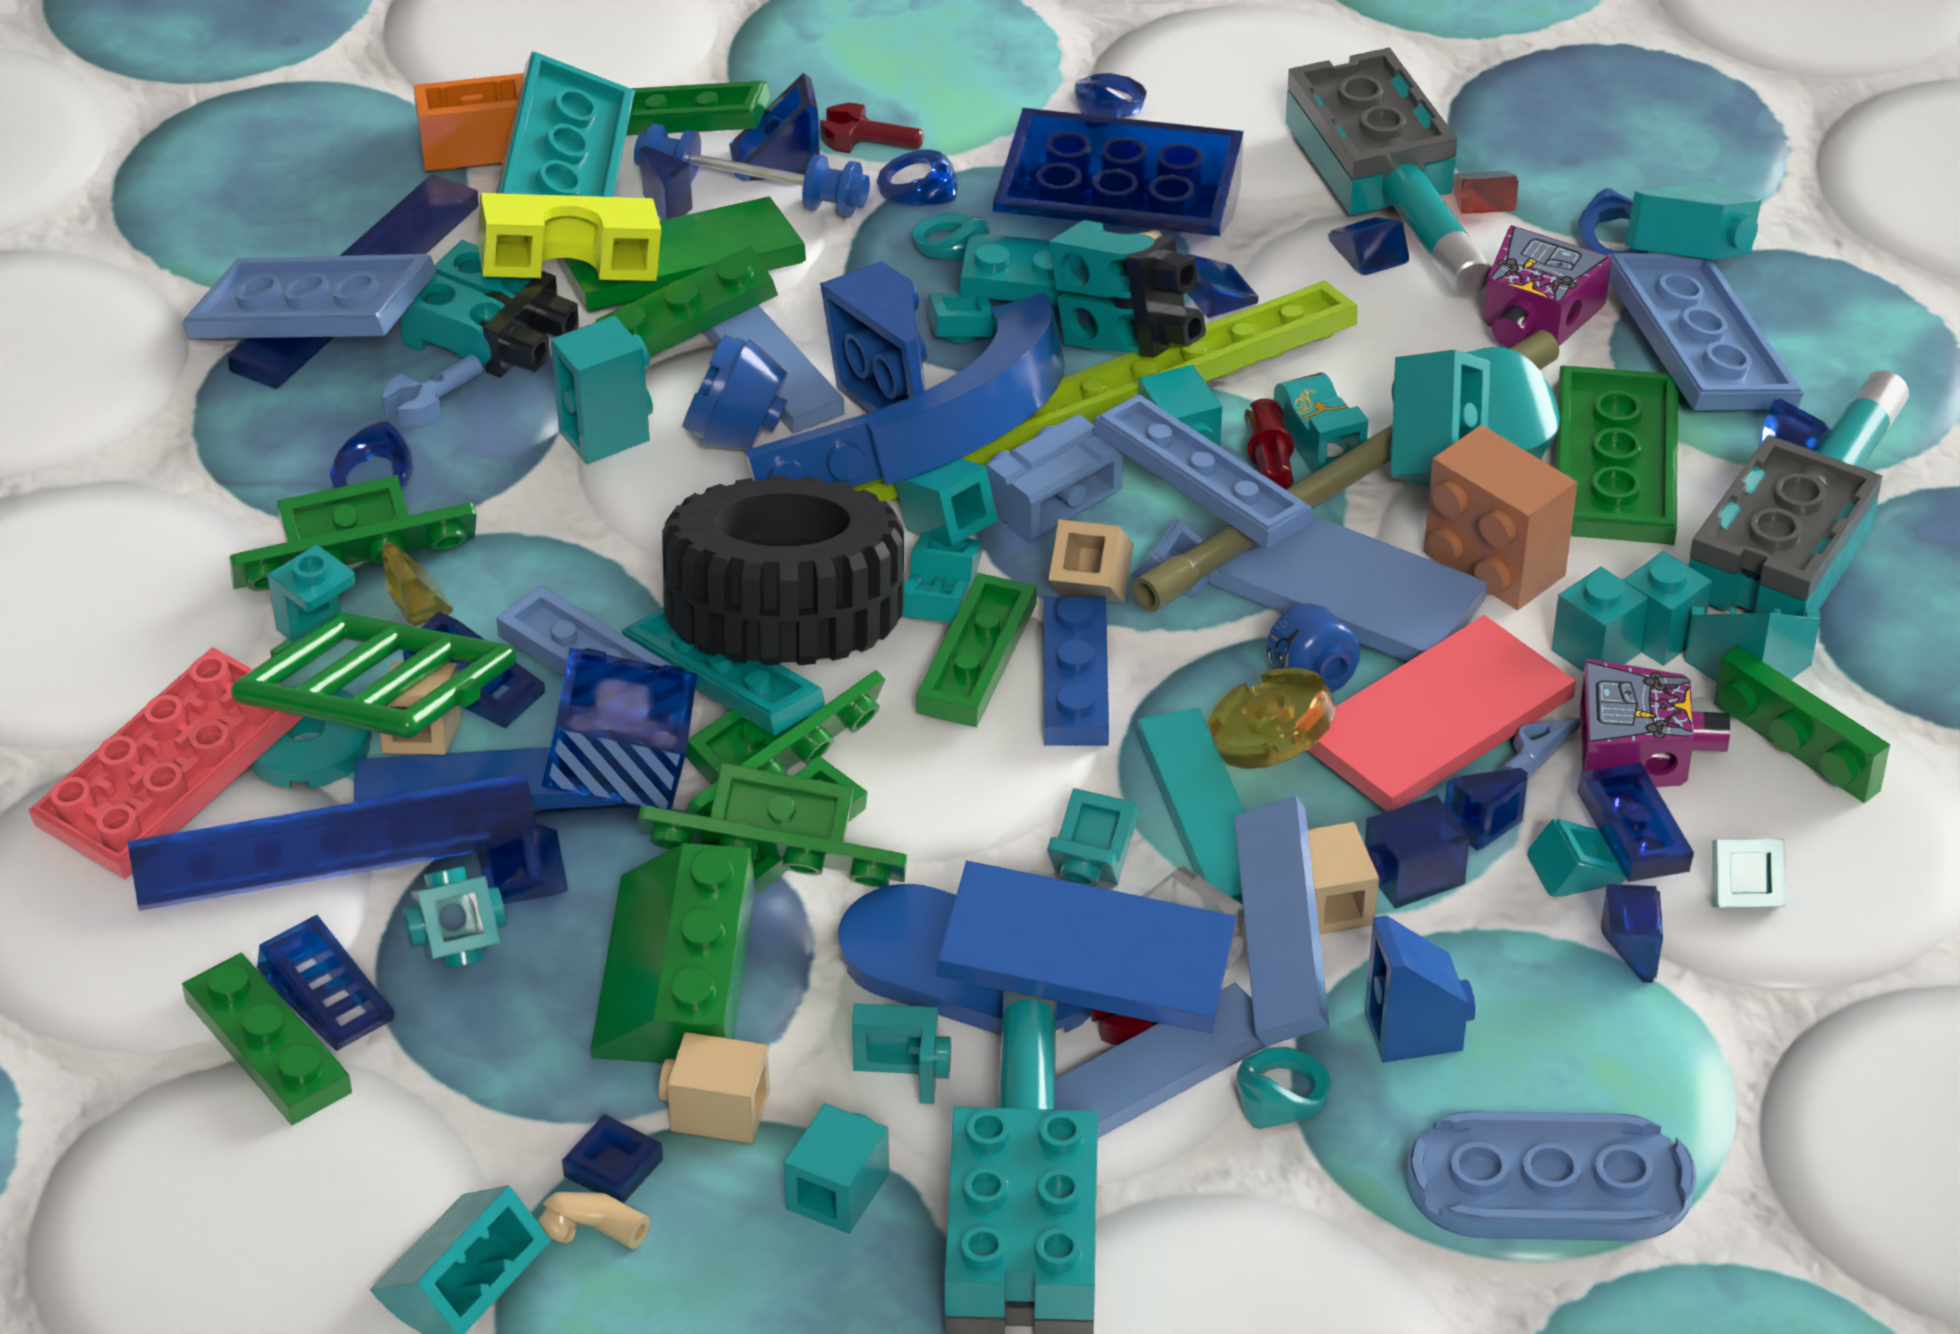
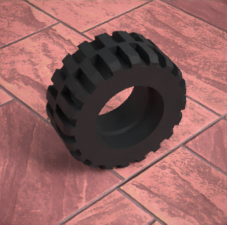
M769 476L767 480L755 481L753 478L736 480L735 484L727 486L717 484L708 487L704 494L694 493L685 498L682 504L677 505L672 511L662 530L664 615L683 641L689 645L696 644L700 651L709 655L723 654L727 656L728 660L746 663L747 660L760 661L762 665L767 666L780 665V663L797 662L798 666L816 664L817 660L826 658L835 661L847 658L852 651L864 652L874 647L878 639L884 640L891 633L903 614V524L885 500L879 501L876 494L865 489L861 491L854 490L851 484L839 481L833 484L822 482L821 478L803 477V480L787 479V476Z

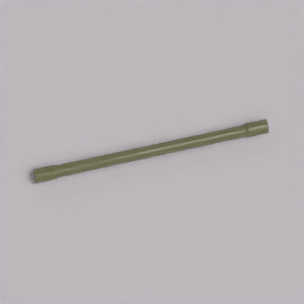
M1538 330L1509 348L1529 359L1539 371L1556 361L1559 357V345L1556 339L1545 330ZM1393 424L1286 489V491L1311 506L1312 509L1390 461L1389 446L1392 440ZM1228 525L1185 553L1170 557L1135 579L1132 584L1133 595L1137 603L1144 610L1155 612L1192 589L1200 579L1258 543L1231 525Z

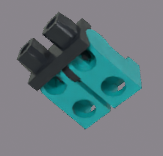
M1083 220L1049 241L1056 290L1066 291L1057 296L1064 345L1125 353H1140V356L1155 358L1171 347H1188L1204 337L1206 333L1204 313L1200 312L1199 309L1185 307L1183 297L1185 293L1196 286L1199 278L1197 261L1194 257L1177 253L1174 237L1160 236L1154 239L1146 234L1123 235L1103 230V223ZM1071 253L1080 256L1083 261V266L1073 272L1069 266V256ZM1078 308L1086 309L1091 314V319L1082 325H1079L1077 319Z
M462 239L434 265L437 271L436 274L400 317L403 345L423 351L432 343L454 351L461 359L468 355H475L479 358L482 365L486 364L487 373L499 378L513 365L535 373L546 362L549 354V336L545 334L549 333L557 337L577 330L579 326L578 304L557 295L555 275L542 271L541 278L483 277L478 246Z

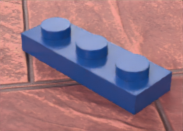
M1044 597V746H1109L1106 597Z

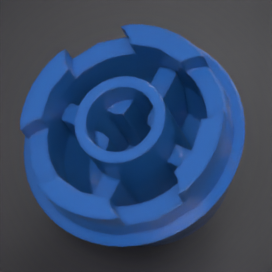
M724 334L709 362L710 367L698 393L695 392L682 427L693 432V436L702 439L701 446L748 450L754 448L763 429L773 433L788 402V400L779 396L788 372L752 337L746 342L740 338L735 339Z

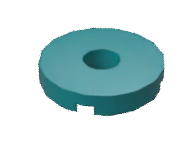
M299 685L288 686V687L296 688V687L299 686ZM341 688L331 696L350 699L355 695ZM303 717L251 764L250 768L256 776L276 786L291 788L290 781H307L308 788L326 786L349 776L354 771L355 759L367 757L370 750L369 741L372 738L371 731ZM312 732L320 734L312 740L300 741L294 739L303 733Z

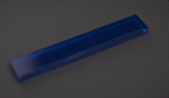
M431 174L340 256L427 254L479 207L478 191ZM334 337L246 338L227 355L229 371L277 390Z
M527 773L132 840L127 841L137 905L139 911L528 844L538 842V832Z

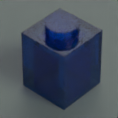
M1437 795L1367 818L1364 845L1379 877L1378 887L1395 909L1465 885L1470 837Z

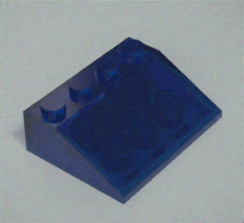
M1022 108L993 200V212L1074 221L1087 220L1110 225L1220 237L1234 217L1240 192L1244 131Z

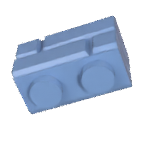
M1080 414L1067 419L1057 426L1049 425L1044 427L1033 439L1018 446L1011 452L1005 450L997 453L985 465L998 520L1004 524L1008 522L1011 530L1027 542H1030L1058 526V519L1068 520L1122 489L1123 453L1094 434L1095 425Z

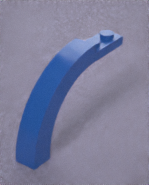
M1044 292L991 308L990 311L996 332L992 343L970 365L938 385L885 408L744 450L751 477L754 481L767 480L769 476H787V479L802 480L803 477L821 478V481L833 484L839 481L851 484L852 487L881 478L884 484L888 486L946 465L997 440L1040 409L1057 390L1063 378L1065 370L1064 355L1049 297Z

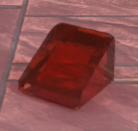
M1506 170L1455 173L1453 190L1460 213L1471 214L1516 210L1519 181L1517 175Z

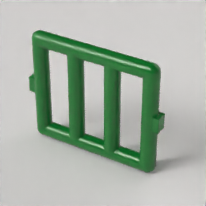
M340 613L296 642L284 641L270 651V659L233 683L231 695L236 702L244 705L403 738H411L454 707L466 708L481 697V688L514 665L516 653L507 644ZM348 639L363 642L296 688L278 685L342 641ZM397 650L416 653L352 698L346 699L331 696ZM451 660L470 663V665L406 710L385 707Z

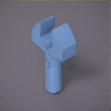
M468 355L424 381H415L404 373L390 379L384 388L382 396L385 417L397 411L399 427L405 428L428 426L442 418L440 398L479 377L483 373L481 361L475 355Z

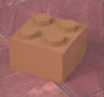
M1480 425L1432 459L1424 552L1447 567L1487 582V593L1494 595L1514 609L1519 610L1566 576L1578 482L1485 426Z

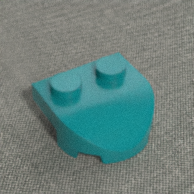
M984 233L972 235L968 239L960 276L959 295L1017 301L1045 292L1051 304L1058 306L1057 296L1066 291L1056 290L1049 248L1050 240ZM1073 253L1069 256V266L1072 272L1080 268L1081 260L1080 256Z
M1488 347L1464 352L1490 361L1488 429L1541 460L1557 434L1560 421L1558 405L1547 380L1529 359L1511 349Z

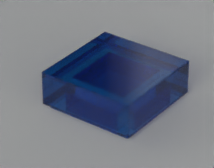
M604 1114L562 1159L563 1176L595 1193H605L625 1203L663 1160L662 1143Z

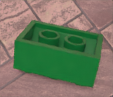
M682 843L621 875L590 1050L592 1058L664 1063L667 1058L676 1059L685 1032L734 1039L756 896L751 848Z

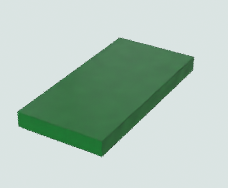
M768 196L660 220L661 237L657 281L599 280L597 270L591 264L573 258H557V263L587 311H594L636 301L749 246H752L767 271L803 263L806 261L805 243L772 198Z
M1560 366L1557 396L1560 421L1556 434L1555 469L1578 482L1571 536L1675 545L1677 532L1678 386L1673 378L1667 373Z

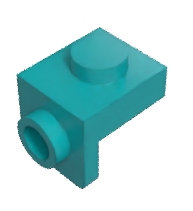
M316 544L267 574L276 630L293 642L341 612L338 595L355 585L354 571Z
M1073 788L1058 838L1051 837L1047 848L1054 870L1060 871L1059 875L1070 882L1095 887L1100 880L1118 885L1139 815L1137 802Z
M854 1003L852 1019L853 1071L919 1074L920 1103L934 1104L936 1079L950 1078L952 1049L951 1037L939 1036L938 1007Z

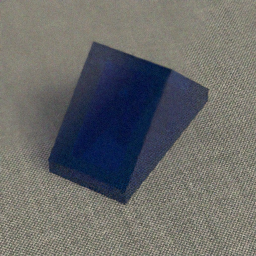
M802 73L765 109L757 129H744L729 143L732 161L805 175L811 158L815 154L820 155L818 107L812 79ZM735 173V176L742 181L765 180V178Z

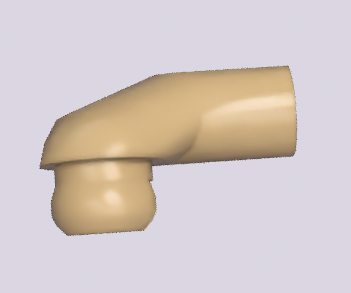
M556 1192L542 1203L546 1209L537 1221L549 1238L564 1244L573 1240L576 1228L580 1223L631 1249L640 1246L646 1238L651 1224L650 1218L647 1215L605 1193Z

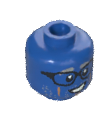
M1308 603L1293 607L1283 613L1275 622L1267 638L1266 656L1271 668L1301 694L1321 697L1331 695L1351 679L1360 661L1361 647L1356 633L1325 607Z

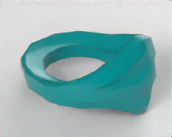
M957 213L938 214L922 219L912 228V241L914 246L927 257L963 262L968 239L975 234H989L990 229L988 221L984 217ZM956 230L939 241L932 243L927 240V237L935 232Z
M1289 1047L1266 1048L1243 1059L1235 1080L1246 1119L1253 1128L1258 1129L1284 1125L1314 1116L1325 1105L1332 1083L1327 1068L1309 1053ZM1277 1068L1290 1069L1306 1077L1311 1083L1313 1091L1305 1098H1302L1262 1074Z

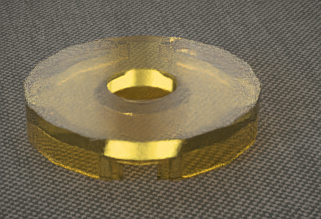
M1296 667L1274 669L1260 675L1264 683L1256 685L1251 689H1248L1246 683L1232 689L1217 704L1208 722V729L1214 740L1213 743L1216 745L1222 760L1227 765L1242 769L1266 768L1290 760L1312 747L1329 730L1336 714L1334 697L1323 678L1315 671Z

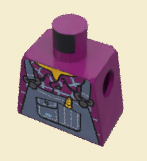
M1511 225L1507 230L1488 275L1483 320L1487 326L1492 327V333L1496 340L1505 346L1512 347L1538 330H1545L1552 334L1560 346L1606 304L1612 257Z
M1586 659L1579 705L1582 791L1681 786L1688 780L1692 750L1728 751L1730 714L1692 711L1691 680L1685 675Z

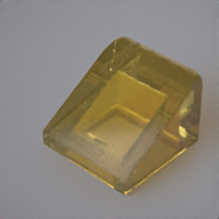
M392 541L383 544L381 551L387 592L409 624L418 626L453 612L452 605L432 576Z

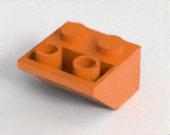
M523 73L414 85L415 110L425 171L440 169L453 171L467 166L494 163L502 165Z

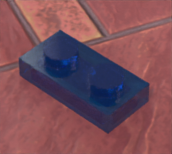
M1642 763L1581 772L1577 793L1628 882L1690 872L1694 851Z

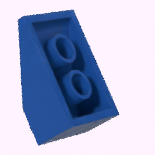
M881 261L820 283L837 389L868 412L885 408L926 391L923 363L927 359V351L924 341L918 333L915 310L919 308V297L913 282Z

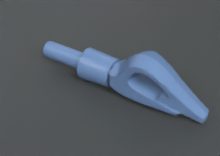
M1571 718L1550 722H1537L1521 726L1513 740L1516 755L1499 768L1498 779L1480 796L1482 805L1486 808H1492L1510 790H1520L1536 770L1545 764L1566 742L1568 736L1579 729L1581 725L1580 719Z

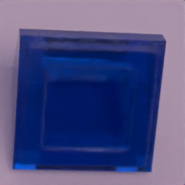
M1781 398L1779 400L1774 399L1769 408L1759 445H1761L1767 435H1771L1815 451L1831 428L1824 421Z

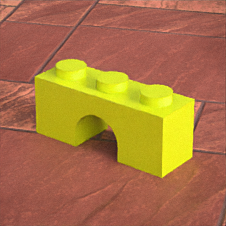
M481 193L477 246L483 277L541 278L542 263L555 258H573L594 266L599 280L657 281L661 226L653 198Z

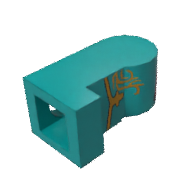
M1319 372L1278 383L1275 386L1274 400L1282 408L1284 427L1291 434L1294 447L1312 473L1341 456L1327 457V443L1340 446L1344 449V453L1367 440L1369 420L1358 406L1349 408L1343 399L1337 396L1334 385L1327 374Z

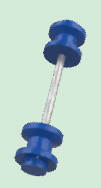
M655 123L648 128L646 133L642 132L639 134L634 148V162L640 166L642 176L647 179H656L661 171L664 170L674 172L677 184L689 186L696 176L698 167L702 166L803 186L802 200L805 209L816 211L823 201L836 203L838 214L844 217H851L856 208H863L869 195L870 179L868 175H863L860 162L849 161L843 170L829 168L826 156L815 154L808 164L805 175L701 155V137L697 131L686 130L680 139L669 138L666 127Z

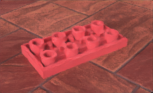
M1483 615L1303 726L1300 732V745L1381 808L1392 814L1517 734L1521 726L1536 722L1572 699L1575 693L1576 680L1486 615Z
M212 647L157 697L149 701L139 713L113 736L104 741L63 780L59 781L52 790L28 811L35 826L121 878L126 879L303 717L236 702L231 695L233 683L253 669Z

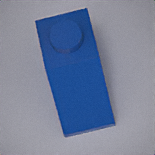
M1387 915L1373 917L1364 1013L1382 1063L1463 1051L1466 1021H1473L1475 1018V999L1470 982L1467 979L1459 980L1448 952Z

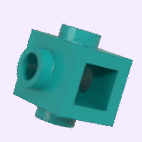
M464 866L424 875L427 888L412 891L411 895L414 906L403 908L404 921L411 947L423 946L426 958L435 959L443 957L445 969L485 960L483 947L501 943L497 928L506 926L504 906L498 887L488 888L486 876L467 879ZM448 904L459 906L464 915L461 926L452 931L445 929L439 920L440 911Z

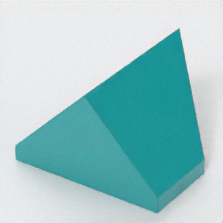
M1691 606L1684 659L1686 663L1715 682L1718 679L1721 657L1737 645L1791 680L1812 665L1820 623L1819 610H1806L1804 617L1781 614V609H1774L1773 613L1737 614L1736 608L1729 607L1730 614L1705 615L1704 607Z

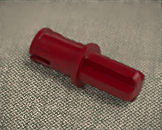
M1268 398L1258 399L1250 404L1252 411L1247 408L1245 410L1244 418L1250 436L1246 442L1247 455L1258 466L1259 473L1286 490L1294 483L1289 460L1294 452V441L1291 434L1284 427L1283 411L1280 404Z

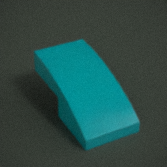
M922 533L911 552L910 575L904 583V609L901 617L952 623L976 577L982 554L983 540L967 538L954 546H949L937 542L933 537Z

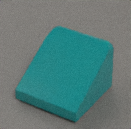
M1551 819L1527 852L1528 859L1545 890L1553 897H1563L1622 884L1628 877L1603 830L1560 819Z

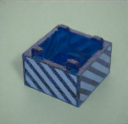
M570 647L557 700L541 787L637 807L645 805L672 810L687 751L697 673L687 672L681 667L666 664L659 666L611 656L600 650L590 648L582 650Z

